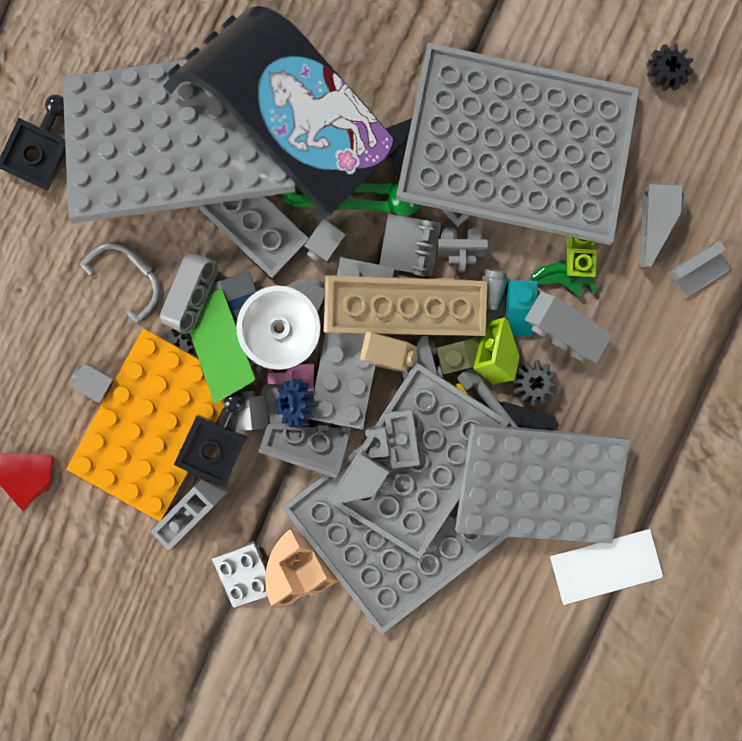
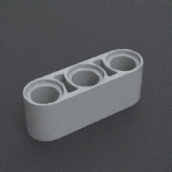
M192 252L184 257L160 314L162 324L183 334H187L194 329L218 272V266L214 260Z

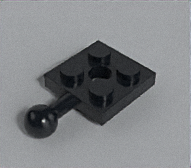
M57 94L50 95L46 99L45 109L47 113L40 127L18 117L0 156L1 170L46 191L49 190L66 153L65 139L50 132L56 117L64 114V98ZM36 147L40 151V156L36 161L30 162L27 159V152L29 149Z
M239 391L223 399L225 409L218 423L199 414L196 415L174 462L175 466L221 487L225 486L247 439V436L228 428L234 412L240 411L245 404L244 396ZM206 444L216 445L218 455L213 458L205 456L203 447Z

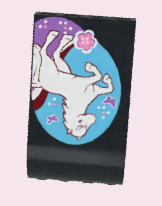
M253 6L246 9L237 18L234 15L229 17L222 24L224 30L219 34L216 31L212 32L203 41L206 46L201 50L195 47L185 57L187 62L182 67L177 63L166 74L169 79L163 87L171 95L181 83L190 82L214 95L317 207L312 214L319 221H322L330 216L396 149L399 143L292 22L272 9Z

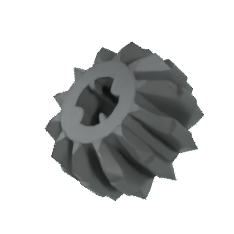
M535 360L532 369L531 364L526 361L523 363L526 371L524 372L522 369L517 368L516 373L521 377L511 381L512 383L520 384L519 387L513 389V393L518 394L523 391L519 400L525 402L529 397V405L535 406L537 398L541 404H546L544 394L553 398L554 393L549 388L558 387V383L550 382V379L555 378L557 374L556 372L546 374L550 369L549 364L543 365L540 369V361ZM539 377L540 381L537 382L540 383V387H533L531 389L529 385H532V383H529L530 378Z

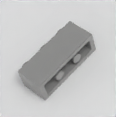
M540 292L525 318V321L533 325L531 329L533 332L544 338L547 335L553 338L551 341L553 345L564 351L566 348L572 351L570 356L582 363L586 359L597 363L613 336L558 297L544 292Z

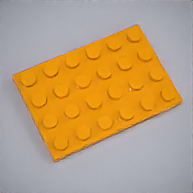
M143 328L66 470L160 522L189 473L175 466L174 462L196 415L199 414L217 422L224 409L223 399L217 403L213 402L198 357Z

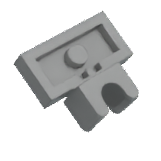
M412 409L385 412L386 426L366 429L367 437H376L381 442L378 447L370 449V458L390 455L392 469L420 465Z

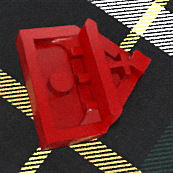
M0 453V486L22 511L26 510L30 506L29 504L44 491L50 490L48 486L52 480L53 455Z

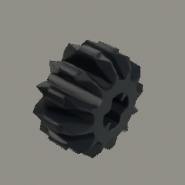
M664 44L660 47V51H653L651 54L652 59L646 63V66L652 69L647 73V77H655L652 86L655 87L661 83L662 91H666L669 86L673 91L679 89L680 84L685 85L689 82L687 76L693 74L694 69L688 65L693 62L694 58H685L688 52L687 49L678 52V44H674L671 48Z

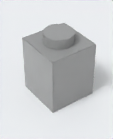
M323 219L304 245L309 250L307 255L319 264L322 260L328 263L345 240L346 234Z
M84 363L83 366L79 365L74 371L71 378L74 382L71 388L98 403H102L116 377L91 363Z
M254 391L240 392L244 396L245 404L240 411L234 412L230 421V429L244 431L266 428L268 417L265 395L254 396Z

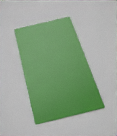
M220 288L207 297L194 329L189 332L214 403L255 381L246 353L239 343L237 328L223 290Z

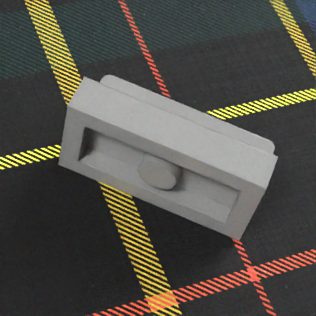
M721 241L710 244L667 271L684 298L689 297L730 270L721 255L726 250Z

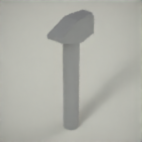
M470 368L458 376L459 382L465 389L474 387L491 410L509 420L506 427L519 428L484 384L481 374Z

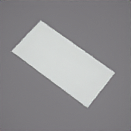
M650 529L615 538L612 544L597 543L550 556L563 605L663 578Z

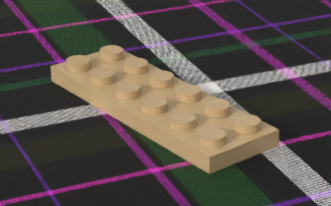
M326 276L324 332L485 336L487 281Z

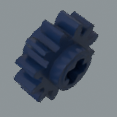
M302 379L283 381L284 388L278 389L280 395L276 399L278 404L277 414L283 415L282 423H288L289 428L308 425L307 418L314 417L311 411L316 406L313 402L315 393L308 391L309 383H303Z

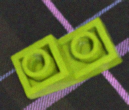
M567 236V276L595 277L597 260L595 242Z

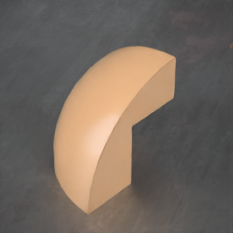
M290 529L280 538L269 557L266 569V590L271 606L292 604L295 600L307 594L314 596L339 581L307 539L294 530Z

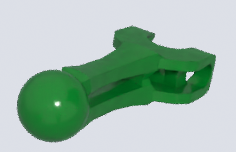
M362 182L354 192L387 195V201L346 199L336 210H368L383 213L392 211L396 215L408 217L415 214L421 205L396 200L399 183L393 185L392 183ZM283 193L285 203L291 207L317 209L305 194Z

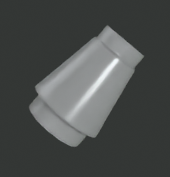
M486 269L485 275H482V281H487V309L498 310L508 283V279H506L507 272Z

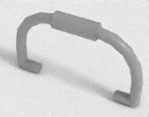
M115 242L102 244L94 249L80 263V266L89 275H92L95 271L88 264L103 251L116 249L127 254L131 262L145 276H148L153 284V296L148 306L139 315L132 309L127 312L136 323H140L158 303L160 295L158 278L154 274L153 268L135 249L131 250L124 244Z

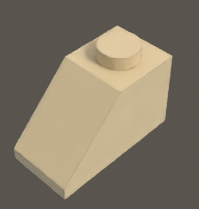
M366 332L360 359L381 368L409 373L417 362L418 353L417 347L410 343Z

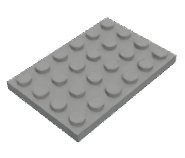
M416 362L374 427L386 426L385 412L412 409L420 465L392 469L390 455L376 457V460L389 467L388 476L391 479L383 492L378 489L374 496L334 505L420 559L460 498L471 423L506 427L509 420ZM367 437L327 501L332 503V496L361 450L369 455L371 448L378 447L381 444L378 438Z
M471 423L455 530L457 533L612 544L630 439L619 436Z

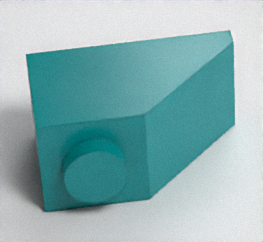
M510 280L507 283L505 318L509 321L513 336H533V331L531 330L533 325L525 321V318L537 299L538 281Z

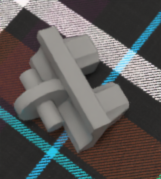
M443 228L441 239H438L437 258H448V264H458L459 272H465L466 264H476V259H485L488 240H484L482 229L471 228L467 230V239H457L456 229Z

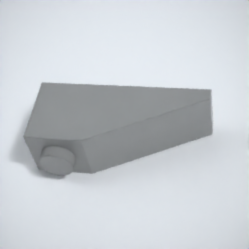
M649 184L643 188L640 268L652 266L680 216L681 209H684L686 196L685 193H682V185Z
M203 478L153 528L151 533L170 550L228 490Z

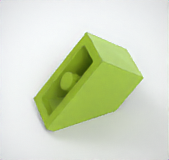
M504 317L486 322V334L480 338L473 369L492 384L515 380L520 356L509 321Z

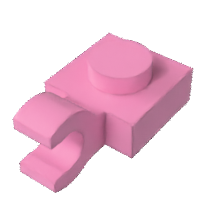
M298 364L287 368V372L267 373L268 384H282L283 381H290V379H302L303 383H309L308 391H314V364Z

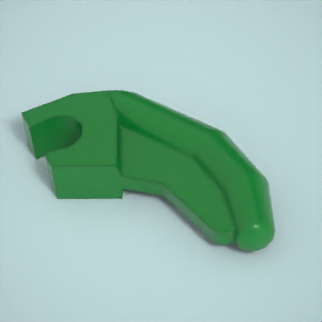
M557 262L541 266L531 275V280L538 281V285L559 283L576 297L583 296L580 289L583 284L589 287L590 292L597 290L592 277L567 276L566 263Z

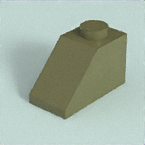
M481 336L436 348L442 374L474 367Z

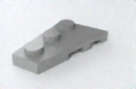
M268 424L259 453L336 478L339 475L352 427L328 428V426L318 425V427L301 426L289 428L288 425Z

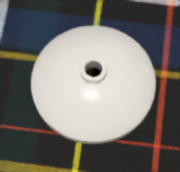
M271 286L254 293L242 306L237 319V336L242 349L254 362L270 369H287L303 362L315 349L320 335V320L312 302L301 292L285 286ZM277 323H282L285 327L284 331L280 334L274 331V326Z

